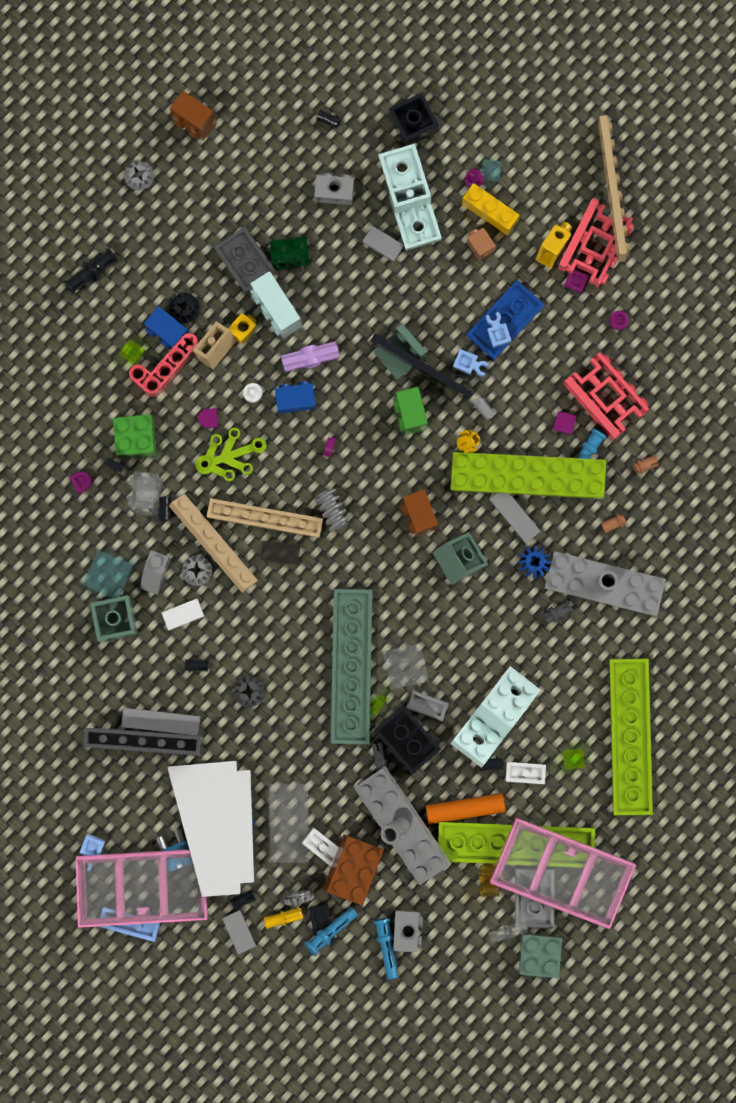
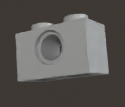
M329 173L316 175L315 202L352 205L354 178H351L349 175L335 177ZM337 185L339 190L333 192L330 190V187Z
M395 910L393 951L417 952V948H421L422 936H418V928H422L423 916H419V911ZM405 926L413 927L414 933L411 936L403 934L402 930Z

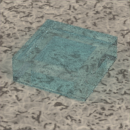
M483 160L482 173L484 174V180H500L502 161Z

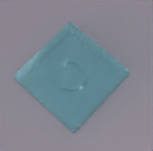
M98 550L83 586L112 598L120 597L134 565Z

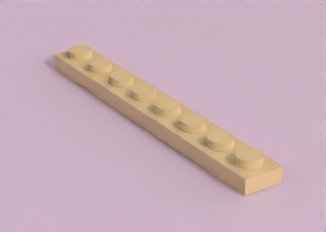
M607 115L599 117L598 128L617 261L624 262L630 250L629 243H625L627 228L622 223V219L625 216L624 208H620L622 193L617 188L620 180L619 174L615 173L617 158L612 153L615 150L614 139H610L612 124L608 122Z

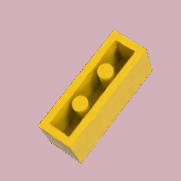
M474 183L462 198L463 206L507 236L519 221L520 215Z

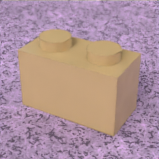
M216 321L193 349V352L199 361L214 369L237 340L228 328Z

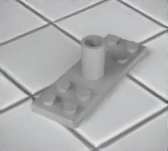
M554 551L544 589L657 617L666 579ZM602 578H608L611 581V585L605 587L602 583Z
M386 766L354 787L382 829V840L387 844L393 845L419 885L451 865V862Z

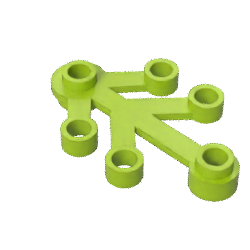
M231 428L229 430V438L221 455L213 458L217 447L223 442L222 437L215 434L211 437V445L206 455L200 456L197 459L196 469L201 474L213 472L223 477L226 481L232 482L235 479V473L232 470L225 471L216 465L225 463L242 471L244 475H251L253 472L252 465L249 463L244 464L234 458L251 452L262 454L266 451L267 444L264 439L255 438L252 444L231 451L236 440L240 438V431L237 428ZM233 431L238 432V435L236 437L231 436V433ZM216 437L220 438V442L217 444L213 442V439ZM261 442L262 447L256 448L255 444ZM204 461L208 462V467L206 468L202 467ZM244 467H251L250 472H244ZM232 473L233 477L231 479H227L226 474Z

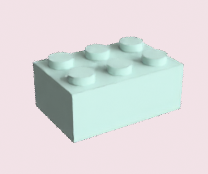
M270 271L250 283L252 288L250 292L253 300L257 305L261 304V312L266 320H271V327L277 336L281 335L284 339L302 327L301 318Z

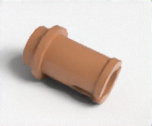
M652 455L640 461L636 460L633 463V468L637 474H643L646 470L658 467L659 463H656L658 459L655 455Z
M617 513L615 517L601 522L604 532L607 533L619 527L623 528V525H626L623 514L618 515Z

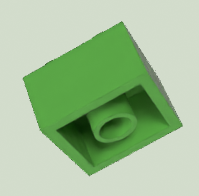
M419 387L396 392V398H393L395 412L400 414V417H398L400 431H404L405 436L426 431L428 423Z
M151 414L113 418L115 450L118 459L157 456L154 418Z

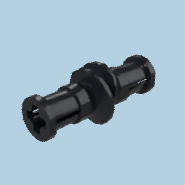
M108 248L103 255L94 259L92 263L82 262L83 269L75 273L76 275L69 280H64L63 283L68 291L74 295L76 290L83 285L85 286L89 281L95 283L94 277L101 280L99 273L105 271L111 264L117 263L118 259Z

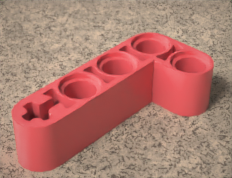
M190 333L182 336L151 373L142 365L132 366L129 370L132 381L151 397L159 396L194 356L193 349L199 343L196 336ZM189 341V342H193L194 345H193V346H191V345H188V346H187L186 343ZM177 354L183 356L179 362L173 361V357ZM163 369H170L169 375H161ZM137 371H142L143 376L141 378H134V374ZM157 383L158 387L156 390L150 391L148 389L149 385Z

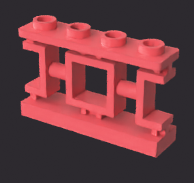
M592 198L558 269L572 274L575 267H578L592 274L589 283L599 288L600 284L605 285L609 274L606 272L609 267H614L617 258L614 257L616 247L612 244L614 236L607 233L610 226H612V219L602 214L605 205L599 204L598 200ZM595 211H598L596 219L603 222L601 229L591 226L589 232H586ZM624 215L622 223L626 225L627 235H630L634 227L631 224L633 218H628ZM592 234L609 241L602 255L586 248ZM578 244H582L579 252L587 255L584 263L574 259L572 265H569ZM607 256L609 259L598 279L596 275L599 270L591 267L594 259L603 263Z
M599 352L590 360L591 365L595 369L583 379L575 372L564 381L563 385L608 437L614 441L626 430L620 422L632 412L640 419L649 411V404L643 397L640 398L635 393L636 389L631 383H626L622 372L612 367L608 356L602 355ZM603 367L610 376L601 383L595 374ZM589 380L596 388L587 395L580 386ZM607 384L619 395V398L609 407H606L596 395ZM628 396L635 405L626 411L620 403ZM614 408L620 417L612 424L605 415Z

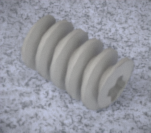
M336 488L324 491L315 497L318 498L316 504H322L319 510L325 511L322 515L323 518H329L326 521V525H332L329 528L330 532L347 526L349 523H346V521L350 518L349 516H343L346 509H339L343 503H336V500L340 497L339 495L333 496Z

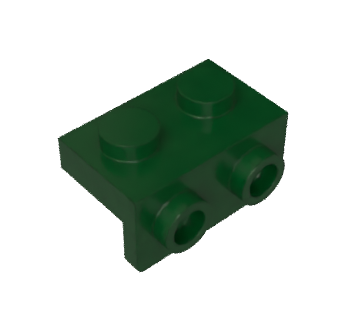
M306 236L269 241L272 265L275 270L310 265Z

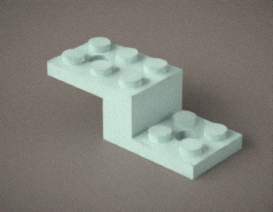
M415 144L378 154L389 189V199L405 250L441 241L442 237L431 205V194ZM403 163L407 166V170L399 172L397 166ZM421 223L424 228L422 231H415L413 225Z
M510 666L450 744L482 768L540 692V689ZM511 689H515L519 696L513 695ZM473 737L480 739L481 745L476 744L473 741Z

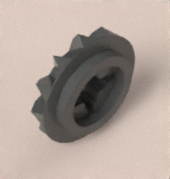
M246 676L240 679L234 686L235 699L244 707H254L263 700L265 694L264 686L255 677ZM247 684H249L251 689L257 690L251 694V700H249L247 694H241V692L247 690Z

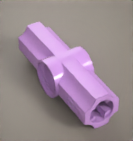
M336 341L320 346H306L301 348L300 351L281 356L285 372L304 367L306 369L317 367L323 362L340 358Z

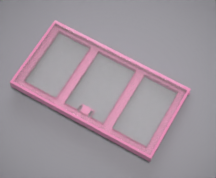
M515 817L490 878V883L610 929L636 864Z
M190 849L76 856L78 928L208 920L207 897H202Z

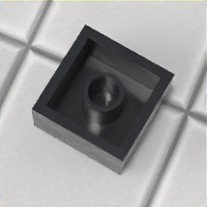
M423 93L388 108V116L404 147L426 139L439 131V124Z

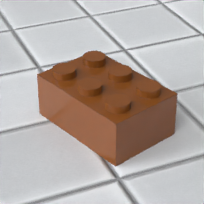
M343 834L323 890L363 906L384 850Z

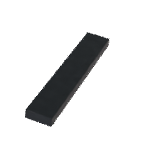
M374 334L370 342L462 398L468 400L472 395V391L378 334Z

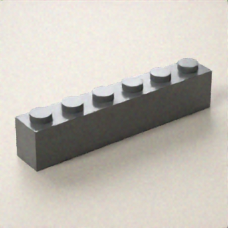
M99 728L84 729L83 747L202 756L203 736Z

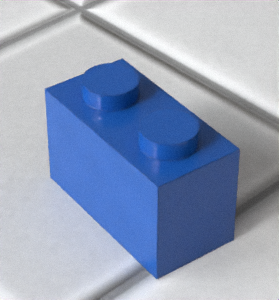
M159 306L144 322L147 328L145 331L153 338L155 336L160 338V343L167 349L173 348L182 336L189 333L183 325Z
M308 381L297 383L296 386L281 384L279 388H275L278 414L316 409L313 383L309 384Z

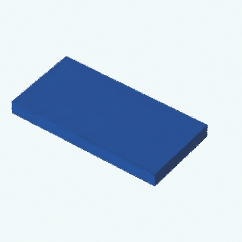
M516 280L466 336L494 361L510 343L495 348L492 347L487 329L492 328V326L486 322V315H489L490 319L495 321L497 319L496 312L500 313L501 319L499 323L500 325L506 323L512 342L544 308L545 304Z

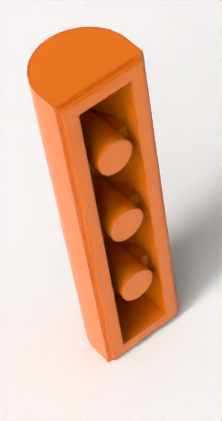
M503 793L426 805L429 825L506 812Z

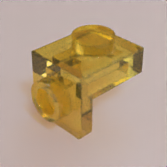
M486 865L479 867L480 897H499V887L490 883V878L496 866Z

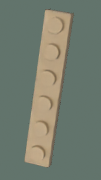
M185 494L171 502L169 507L242 593L258 581Z
M211 498L207 512V518L316 538H320L323 518Z

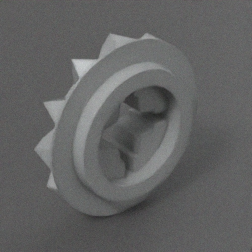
M140 160L131 162L126 167L124 173L125 182L134 190H144L152 184L154 171L147 162ZM136 169L140 173L144 172L142 174L143 181H141L138 177L134 178V176H136Z
M203 556L189 557L183 563L182 575L184 580L190 585L201 586L207 583L212 576L211 563ZM196 563H198L200 569L205 570L198 573L197 579L195 573L189 571L195 568Z
M302 890L287 894V897L283 899L284 904L297 905L309 902L314 898V892Z

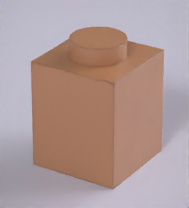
M484 228L480 230L475 229L468 234L467 244L479 261L495 251L496 245Z

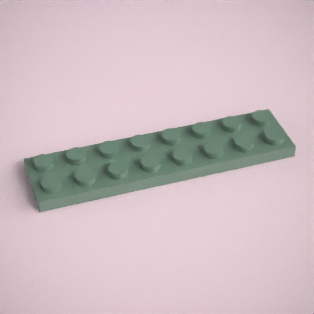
M334 589L331 744L370 745L372 590Z

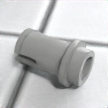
M479 396L472 402L473 408H476L486 421L495 414L485 402V398Z

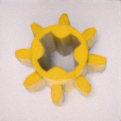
M472 429L459 432L461 437L457 438L458 448L464 451V453L477 451L476 446L480 444L479 435L473 432Z

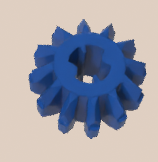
M533 546V552L526 548L525 550L528 555L525 553L520 554L525 560L518 561V564L525 565L520 568V571L522 572L527 569L528 571L525 576L528 577L530 573H533V579H536L537 572L540 577H543L544 573L542 570L545 572L549 571V568L545 565L551 564L550 560H545L550 556L549 553L542 555L544 548L537 552V546ZM532 558H535V560L537 558L539 560L537 564L538 567H535V565L532 566L530 564Z

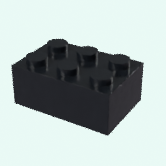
M404 705L374 730L412 775L441 750L440 746Z

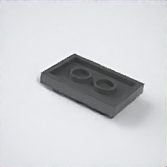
M245 226L214 246V250L245 294L252 290L250 283L269 271L273 276L277 274Z

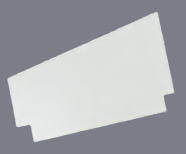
M236 761L168 767L202 897L240 894L241 883L254 882L250 770L237 771Z

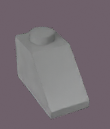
M150 551L144 567L140 589L156 595L159 594L171 561L168 556Z

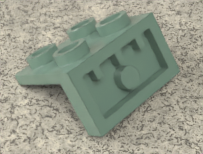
M402 323L396 328V333L387 339L419 360H423L426 357V350ZM379 347L374 350V354L397 380L413 368Z

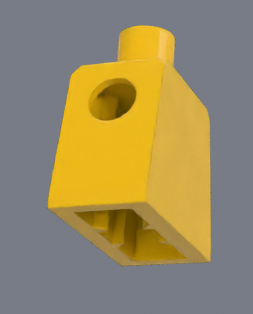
M562 222L560 226L554 225L542 243L535 260L552 269L568 244L572 226L567 222Z

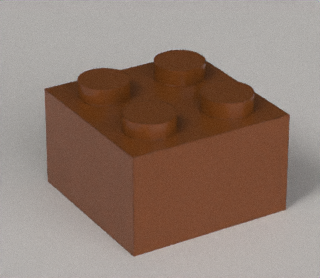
M185 91L180 93L170 107L171 117L174 120L173 123L180 129H187L189 134L197 140L200 138L204 141L217 124L214 111Z
M425 489L403 497V503H400V507L404 517L408 516L409 518L407 525L411 534L415 533L417 538L438 530V522Z

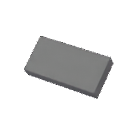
M374 226L371 227L362 241L363 244L392 262H395L404 248L403 244Z
M413 690L406 708L443 721L449 703Z
M241 910L222 918L238 954L256 947Z

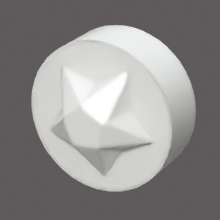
M250 383L245 386L243 395L248 402L256 403L262 398L263 392L258 384Z

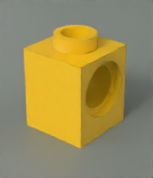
M241 313L228 329L243 346L257 330V325L255 324L257 321L248 314L246 316ZM247 324L249 328L246 331L242 332L239 330L240 325Z

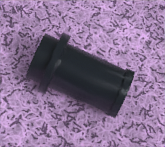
M322 109L319 110L316 121L331 126V129H337L341 122V118L337 114L334 116Z
M159 497V514L157 516L160 521H170L173 516L169 507L171 497Z
M191 657L185 659V671H189V673L191 671L208 672V659L196 660L191 659Z
M496 756V758L488 759L482 768L479 766V771L497 770L499 772V770L503 769L502 758Z
M250 889L236 897L233 895L230 901L234 910H240V907L256 901Z

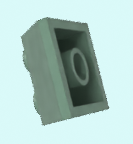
M470 532L446 542L432 552L451 585L466 579L489 565Z

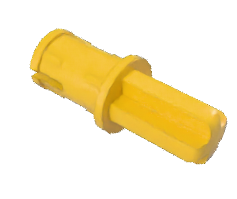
M301 908L265 916L264 923L266 929L279 925L286 926V923L303 919V912Z

